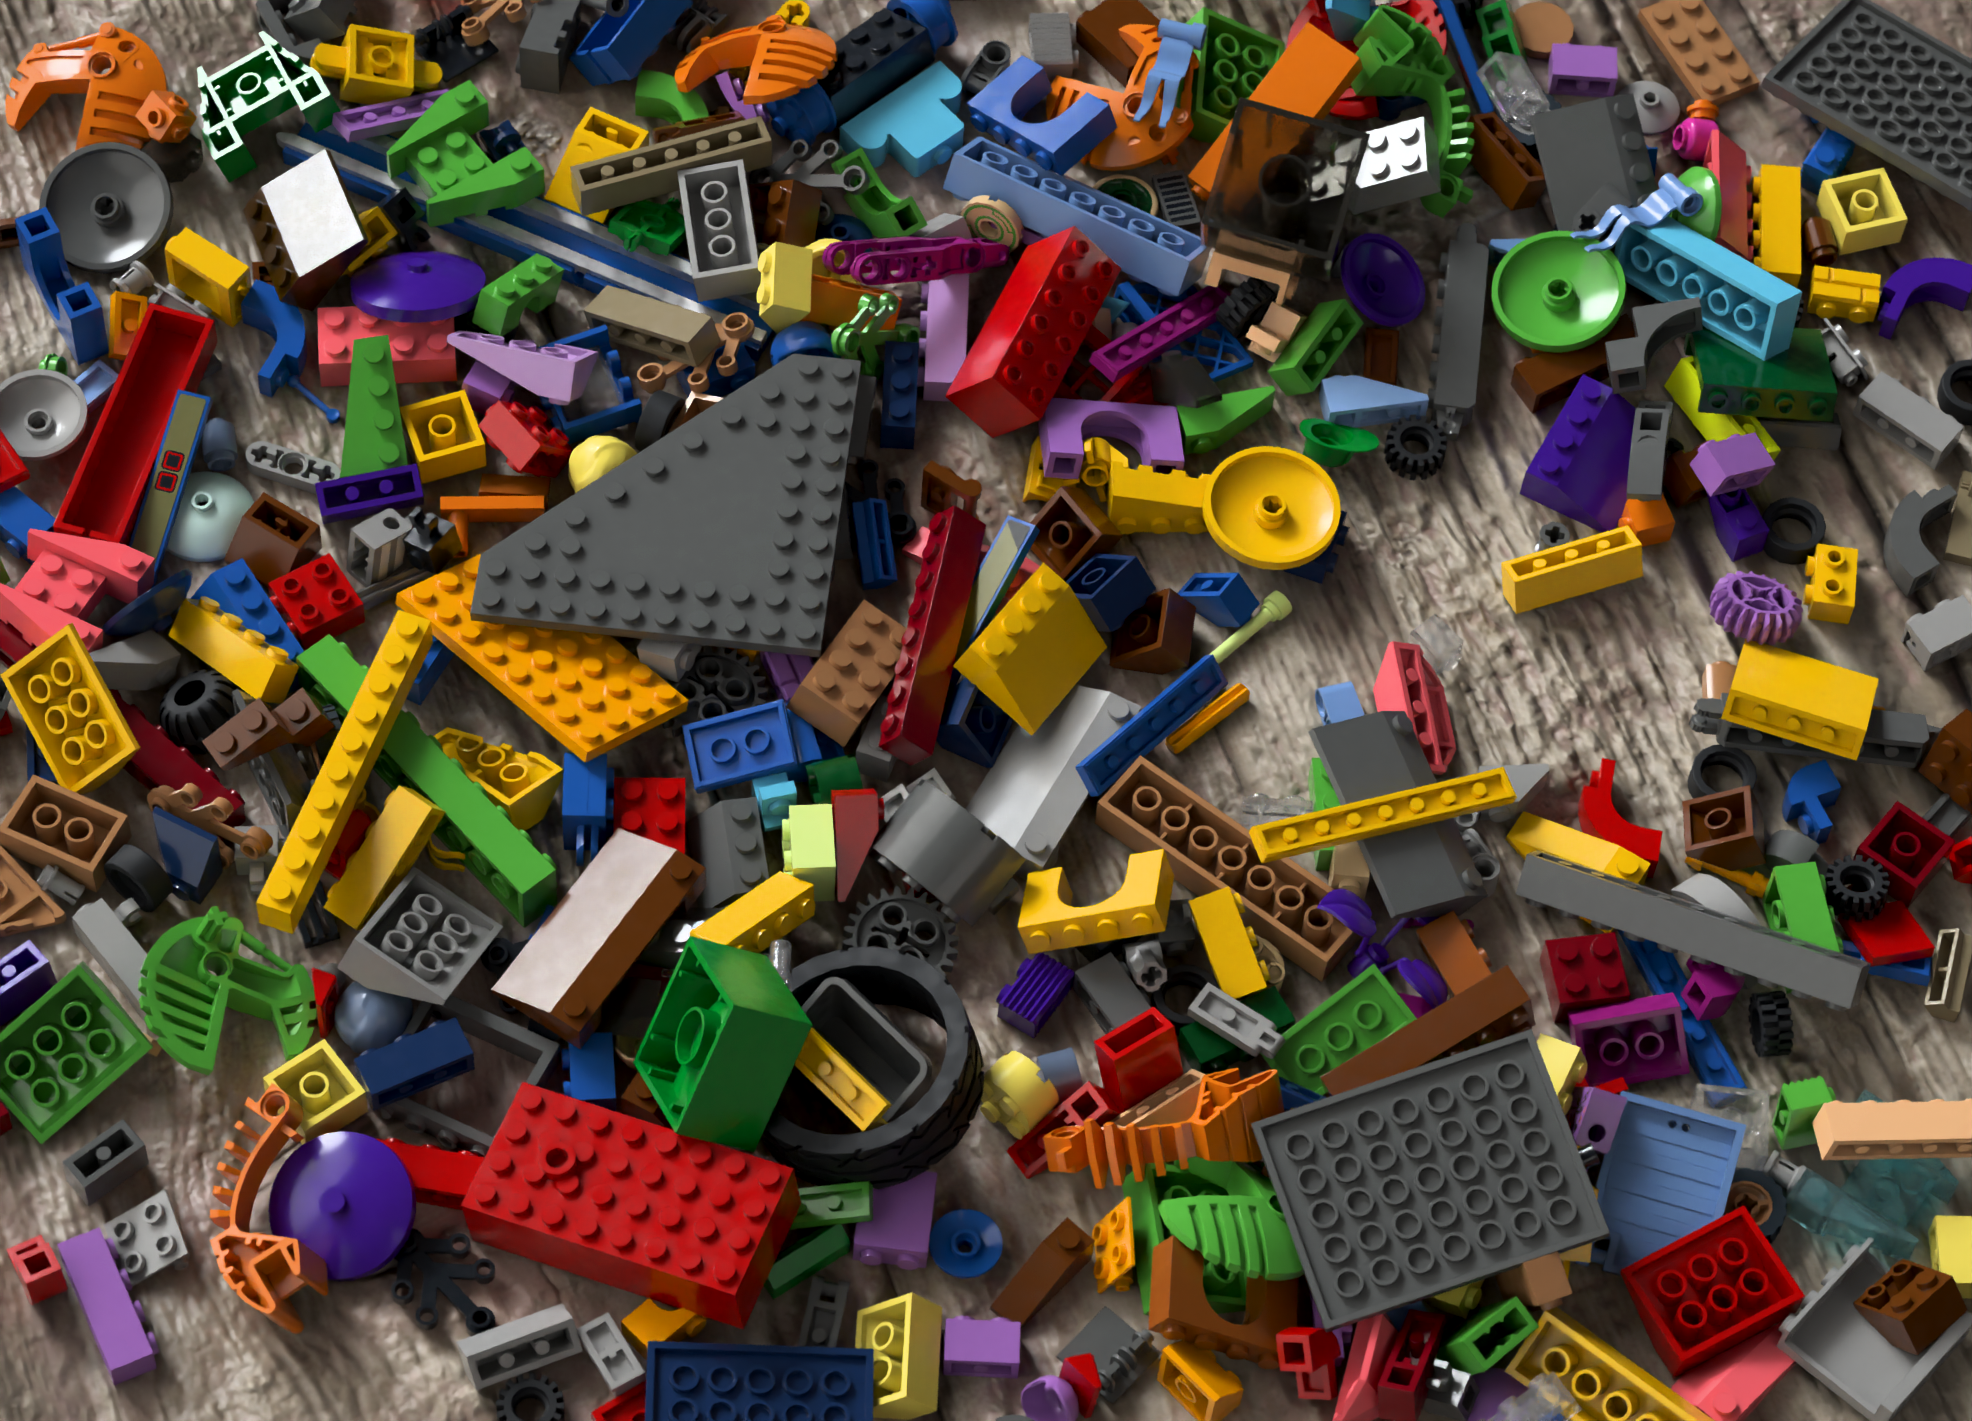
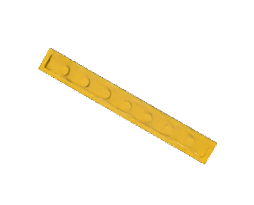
M1504 767L1252 826L1249 835L1261 863H1266L1512 804L1517 796Z

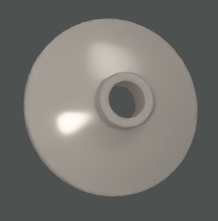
M1637 81L1625 86L1618 95H1634L1644 135L1662 134L1676 124L1680 113V106L1676 96L1667 87L1652 81Z

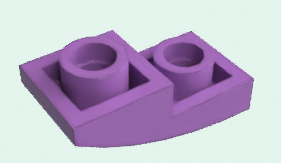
M728 71L717 75L718 84L731 107L735 111L740 112L745 117V120L762 116L769 132L766 122L770 121L765 105H744L743 94L745 85L740 77L736 78L735 75Z

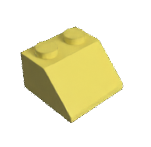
M775 241L761 253L758 260L761 284L758 287L756 299L760 303L759 316L778 334L810 313L813 249Z

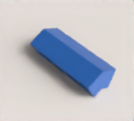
M868 498L862 502H853L851 511L863 590L885 588L898 581L886 500Z

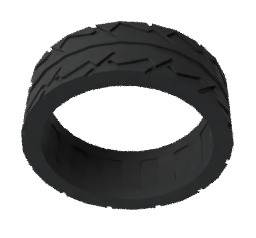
M876 946L848 948V951L840 949L819 955L791 970L792 973L784 974L781 978L801 1007L824 980L831 977L846 979L872 1004L897 1005L916 1010L933 1019L947 1032V1046L940 1073L930 1090L909 1111L894 1121L873 1130L848 1135L823 1134L796 1125L784 1118L774 1108L761 1136L774 1159L782 1165L794 1168L796 1177L813 1185L825 1186L870 1181L875 1189H883L907 1182L930 1169L929 1165L937 1164L958 1145L971 1126L969 1121L973 1120L976 1116L983 1096L984 1071H981L984 1063L979 1043L963 1003L949 981L933 966L908 953L904 954L898 950Z

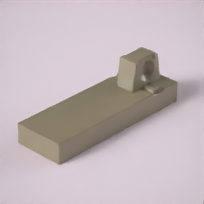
M1963 470L1959 480L1958 494L1955 499L1943 560L1972 567V472Z

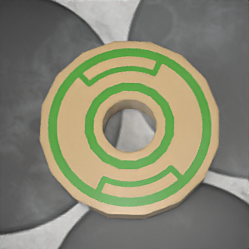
M981 195L973 197L961 211V216L965 218L972 238H987L1009 246V253L1014 251L1023 239L1021 232L1023 224L1016 211L1004 201L999 199L996 202L989 200L990 196ZM988 221L993 223L997 229L993 228Z

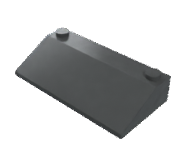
M1379 711L1313 728L1309 731V735L1341 805L1437 783L1414 733L1413 724L1405 711ZM1453 818L1357 841L1391 918L1442 917L1453 910L1457 916H1460L1488 896L1483 885L1482 876L1476 870Z

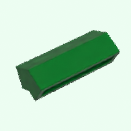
M842 1225L821 1226L779 1252L764 1284L765 1289L773 1299L781 1296L850 1252V1240Z

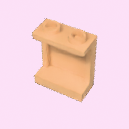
M1219 246L1212 254L1204 284L1217 288L1224 281L1226 270L1278 284L1280 288L1275 304L1282 306L1287 299L1291 300L1292 296L1295 295L1300 277L1294 276L1296 267Z

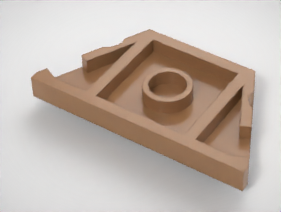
M0 845V938L65 922L67 920L65 912L45 891L41 890V887Z

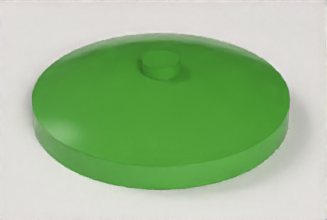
M1550 231L1531 236L1514 246L1500 261L1492 280V304L1496 318L1502 328L1517 342L1544 352L1574 351L1587 347L1604 337L1614 327L1622 314L1626 301V284L1622 266L1610 249L1590 253L1584 249L1588 245L1601 243L1594 238L1573 239L1570 236L1571 233H1574L1572 231Z

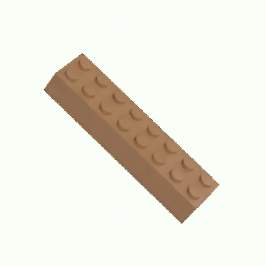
M1141 755L1097 803L1096 825L1136 853L1164 849L1173 871L1174 879L1199 897L1227 886L1230 887L1232 894L1238 892L1246 912L1240 914L1244 927L1251 926L1255 935L1268 940L1278 949L1279 953L1321 982L1326 979L1361 938L1360 935L1353 932L1332 914L1317 909L1320 901L1330 891L1334 890L1332 887L1288 857L1261 863L1248 829Z

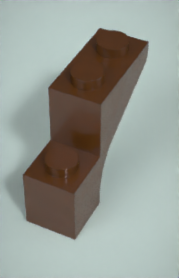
M302 687L275 709L260 697L202 742L220 768L228 771L285 744L299 743L308 748L334 728L335 725L319 702Z

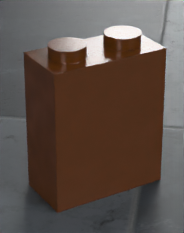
M1103 0L1100 5L1091 11L1083 12L1076 20V42L1126 88L1139 57L1120 37L1118 29L1129 24L1152 25L1158 28L1160 20L1138 0Z

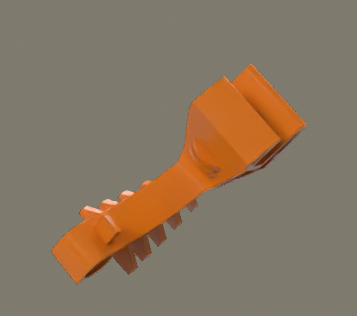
M1239 1068L1203 1075L1197 1108L1192 1117L1187 1121L1165 1125L1156 1124L1147 1127H1137L1135 1123L1127 1124L1126 1128H1119L1114 1122H1106L1103 1125L1104 1127H1100L1094 1119L1087 1118L1084 1120V1126L1057 1128L1043 1137L1049 1171L1077 1173L1090 1164L1095 1188L1103 1189L1106 1186L1109 1165L1114 1186H1120L1125 1182L1126 1164H1132L1135 1182H1143L1145 1179V1164L1155 1163L1158 1177L1166 1175V1162L1179 1160L1180 1169L1184 1170L1189 1169L1187 1158L1200 1157L1208 1161L1256 1162L1263 1159L1251 1123L1284 1112L1278 1071L1276 1069L1266 1070L1242 1081Z
M272 1083L257 1103L247 1097L245 1102L248 1108L271 1124L266 1132L260 1136L240 1120L234 1126L256 1144L253 1151L250 1153L227 1140L224 1146L229 1153L245 1165L241 1171L218 1162L217 1170L236 1184V1188L231 1190L214 1185L212 1194L231 1209L210 1210V1219L215 1225L225 1229L224 1232L211 1239L210 1242L214 1254L218 1258L217 1263L220 1273L223 1274V1278L231 1289L246 1303L283 1329L293 1334H299L303 1331L304 1324L288 1297L307 1284L321 1295L327 1296L328 1276L326 1261L298 1239L267 1235L259 1232L250 1233L253 1204L259 1186L269 1167L289 1139L296 1143L304 1139V1137L296 1132V1129L303 1120L304 1112L302 1106ZM286 1105L283 1113L277 1116L278 1110Z

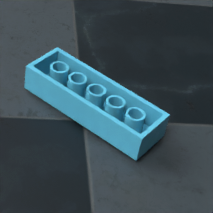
M1666 216L1660 224L1654 227L1647 228L1633 224L1625 229L1615 246L1614 255L1622 266L1627 283L1662 303L1699 297L1702 326L1763 361L1789 349L1802 295L1801 290L1669 216Z

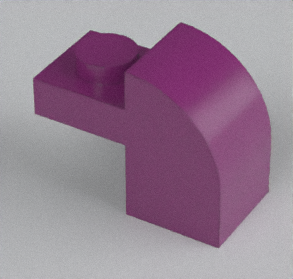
M1689 957L1686 966L1692 973V976L1681 993L1682 998L1698 1021L1723 1016L1727 1013L1742 989L1745 976L1729 974L1723 970V965L1711 962L1710 965L1697 963Z

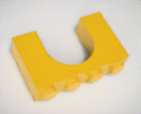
M1164 849L1131 854L1129 856L1125 882L1122 887L1109 899L1088 907H1071L1073 893L1062 867L1029 872L1017 927L1028 954L1166 931L1174 874Z

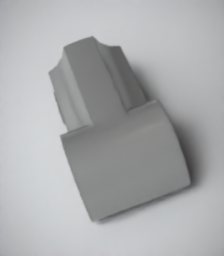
M1149 940L1122 944V961L1128 967L1136 983L1143 986L1146 992L1159 990L1162 983L1167 981V969L1163 963L1159 941Z

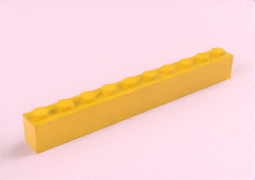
M401 610L397 611L256 901L259 923L290 934L294 933L432 646L431 620Z

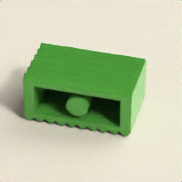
M1818 1075L1817 1079L1811 1077L1810 1080L1804 1079L1803 1082L1797 1080L1796 1083L1791 1081L1789 1085L1786 1083L1782 1085L1772 1123L1782 1150L1817 1143L1812 1122L1824 1103L1836 1101L1833 1089L1831 1087L1827 1088L1823 1077Z

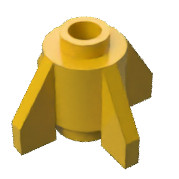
M1100 437L1086 438L1082 441L1084 457L1079 478H1062L1063 486L1080 483L1081 478L1087 485L1096 487L1100 502L1107 501L1105 483L1109 480L1111 461L1123 462V468L1130 469L1129 461L1126 456L1111 446L1105 439Z

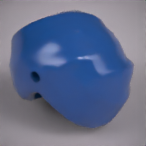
M800 321L783 329L776 335L771 347L772 367L792 354L841 358V356L833 352L831 344L832 335L823 326L812 321Z

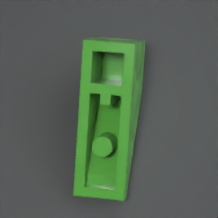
M1274 386L1176 403L1175 407H1177L1184 455L1191 453L1203 454L1217 449L1271 411L1275 395Z

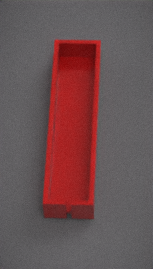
M154 303L149 304L53 524L55 533L129 546L177 391L180 389L192 393L197 392L218 343L215 320Z

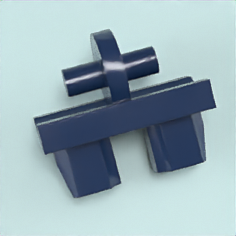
M509 120L504 121L494 129L479 132V138L494 162L525 147L519 132L514 129Z

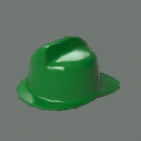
M1315 418L1305 419L1299 424L1300 431L1305 436L1303 455L1323 466H1342L1350 461L1354 453L1370 452L1379 446V439L1367 430L1338 425Z

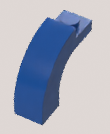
M256 279L241 303L242 319L244 324L267 333L276 342L272 352L258 373L260 393L272 398L278 387L282 388L286 384L289 373L300 377L304 370L307 359L305 325L302 314L297 306L281 302L274 286Z

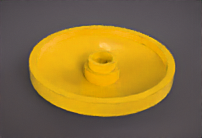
M1273 446L1245 449L1226 458L1212 472L1203 498L1204 521L1214 541L1227 554L1238 561L1253 567L1269 570L1299 567L1320 556L1335 537L1341 515L1338 491L1329 475L1316 462L1305 455L1290 449Z

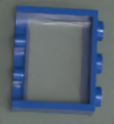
M606 324L537 347H554L556 343L598 352L597 360L580 398L569 402V405H556L550 403L548 397L539 396L543 409L545 411L550 409L553 415L550 418L551 426L559 429L569 438V445L632 422H639L642 414L641 401L639 398L634 399L632 383L629 376L624 377L617 350H612Z

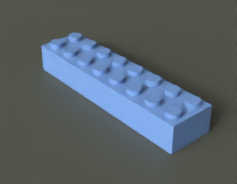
M981 136L953 154L943 185V189L952 192L955 198L962 201H970L973 197L985 195L990 196L989 200L996 202L999 199L1006 202L1016 211L1022 221L1023 228H1030L1040 233V236L1044 239L1075 226L1121 267V271L1127 273L1129 278L1137 282H1147L1157 287L1159 292L1168 296L1178 297L1201 278L1213 245L1212 242L1075 179L1066 175L1060 176L1050 169L1045 170L1037 162Z

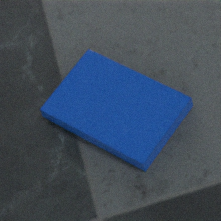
M784 699L682 726L693 784L697 794L799 768L787 705Z

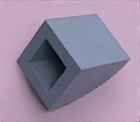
M1072 1047L1037 1056L1036 1065L1041 1069L1037 1073L1038 1077L1043 1083L1049 1079L1058 1093L1059 1102L1053 1107L1055 1109L1083 1086Z

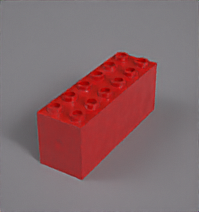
M1075 226L1027 246L945 397L992 438L1041 420L1122 268Z

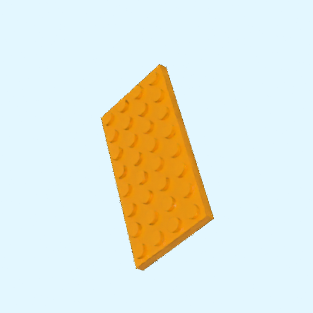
M481 554L397 593L395 601L397 606L407 613L431 620L432 635L585 763L687 711L689 700L646 664L641 663L635 655L610 635L471 621L470 612Z

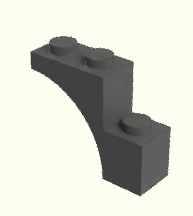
M1699 297L1632 308L1635 337L1605 342L1607 367L1613 394L1647 389L1646 375L1654 356L1672 340L1694 331L1703 330Z

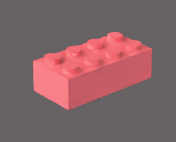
M357 306L317 308L321 387L349 386L354 339L384 335L389 337L396 384L457 381L456 347L447 343V335L455 332L454 317L433 322L406 323L371 316L361 311Z

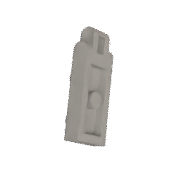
M1210 983L1205 985L1188 1008L1187 1015L1252 1056H1258L1261 1053L1273 1059L1285 1043L1284 1037L1275 1032L1277 1026L1273 1022Z

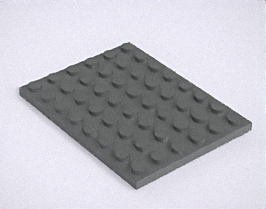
M1842 0L1764 77L1760 87L1770 92L1774 97L1782 99L1799 109L1803 114L1811 116L1829 129L1840 133L1856 145L1869 150L1885 162L1898 167L1914 179L1920 180L1937 190L1941 195L1949 197L1972 212V59L1870 0Z
M1532 1029L1251 1123L1254 1136L1326 1333L1516 1269L1522 1263L1557 1251L1560 1254L1607 1238L1610 1235Z

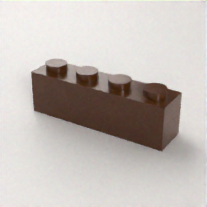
M1627 314L1621 315L1614 327L1604 337L1587 347L1569 352H1543L1532 358L1525 357L1514 366L1510 385L1533 414L1569 397L1583 374L1598 382L1609 378L1605 342L1634 338L1635 333L1632 320Z

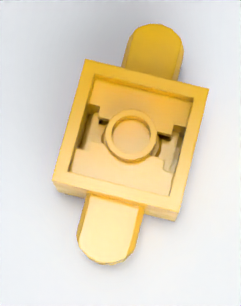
M356 24L349 25L341 46L319 43L310 60V67L315 69L320 76L340 79V100L368 105L410 97L412 92L424 94L436 91L443 75L437 63L414 59L413 34Z

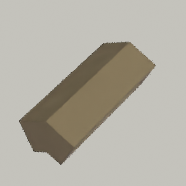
M1960 928L1939 930L1931 968V977L1924 1001V1006L1933 1017L1955 1023L1960 1013L1972 954V936L1964 934Z

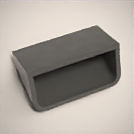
M838 977L824 980L801 1007L813 1024L812 1028L892 1104L882 1116L886 1122L890 1123L909 1111L930 1090L932 1063L929 1057L848 980Z

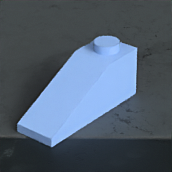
M1335 375L1322 379L1319 392V402L1324 420L1350 427L1399 422V418L1404 416L1409 421L1410 415H1416V420L1421 419L1422 415L1426 416L1429 403L1428 394L1357 375Z

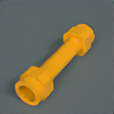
M1688 856L1685 860L1686 864L1697 871L1705 868L1746 887L1745 893L1753 897L1757 896L1762 899L1769 882V878H1766L1764 874L1757 871L1752 875L1741 869L1729 871Z

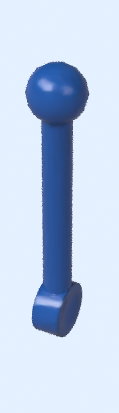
M289 375L287 384L290 387H296L326 414L328 422L334 424L340 420V412L337 409H330L300 383V378L297 375Z

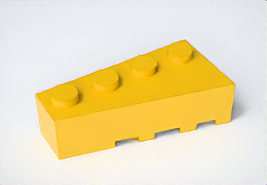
M1111 461L1107 491L1108 518L1122 534L1134 532H1153L1155 534L1187 532L1189 534H1200L1202 532H1209L1203 517V498L1207 482L1211 476L1210 474H1202L1198 478H1191L1182 470L1172 469L1171 473L1163 474L1153 472V466L1139 464L1138 470L1123 468V462Z

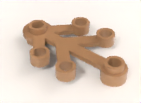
M461 0V5H468L473 14L491 6L480 17L466 19L461 25V34L468 46L482 44L490 37L487 25L503 10L510 22H518L525 18L527 12L523 6V0ZM529 0V1H530L531 3H537V2H540V1H542V0Z
M741 312L732 313L725 317L722 323L715 324L720 343L697 368L694 367L693 373L688 376L687 381L691 391L702 393L710 387L707 374L715 351L724 345L723 355L716 360L719 374L731 376L738 371L736 355L739 346L750 338L755 331L753 321L746 314ZM657 355L658 359L662 361L670 360ZM674 360L663 367L658 363H648L637 371V378L641 388L647 393L653 394L655 391L664 389L666 379L690 365Z
M192 783L185 784L182 789L177 791L170 786L161 785L158 788L152 789L147 795L151 811L158 807L186 822H190L204 831L239 844L242 853L250 859L263 857L273 846L272 837L260 827L252 826L246 833H243L219 822L225 821L234 810L232 804L223 797H217L212 803L190 809L195 807L203 798L200 788ZM218 837L223 869H228L235 861V853Z

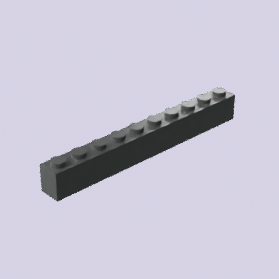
M1540 850L1526 855L1516 891L1517 895L1526 898L1525 902L1529 905L1546 908V905L1559 909L1558 914L1571 919H1578L1581 916L1592 920L1591 925L1596 928L1611 930L1613 927L1624 931V937L1638 942H1644L1647 939L1658 943L1657 948L1669 953H1678L1679 950L1691 954L1690 959L1697 963L1710 965L1711 962L1723 965V970L1729 974L1744 976L1746 973L1758 977L1757 982L1764 986L1778 988L1781 985L1792 989L1791 994L1796 997L1808 1000L1816 997L1825 1000V1006L1838 1011H1846V1008L1851 1009L1859 1004L1871 965L1869 962Z

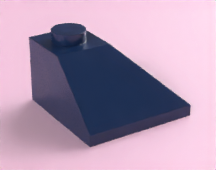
M965 678L947 691L936 741L941 748L983 767L993 768L1013 719L979 690L976 685Z
M155 807L152 814L157 843L164 870L173 885L172 893L181 900L188 901L190 899L201 905L223 873L218 837Z

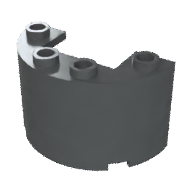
M923 779L919 781L876 835L870 847L872 851L868 855L883 868H887L894 874L897 870L905 873L902 880L917 892L924 888L944 904L941 911L958 924L962 918L972 927L1026 860L974 815Z

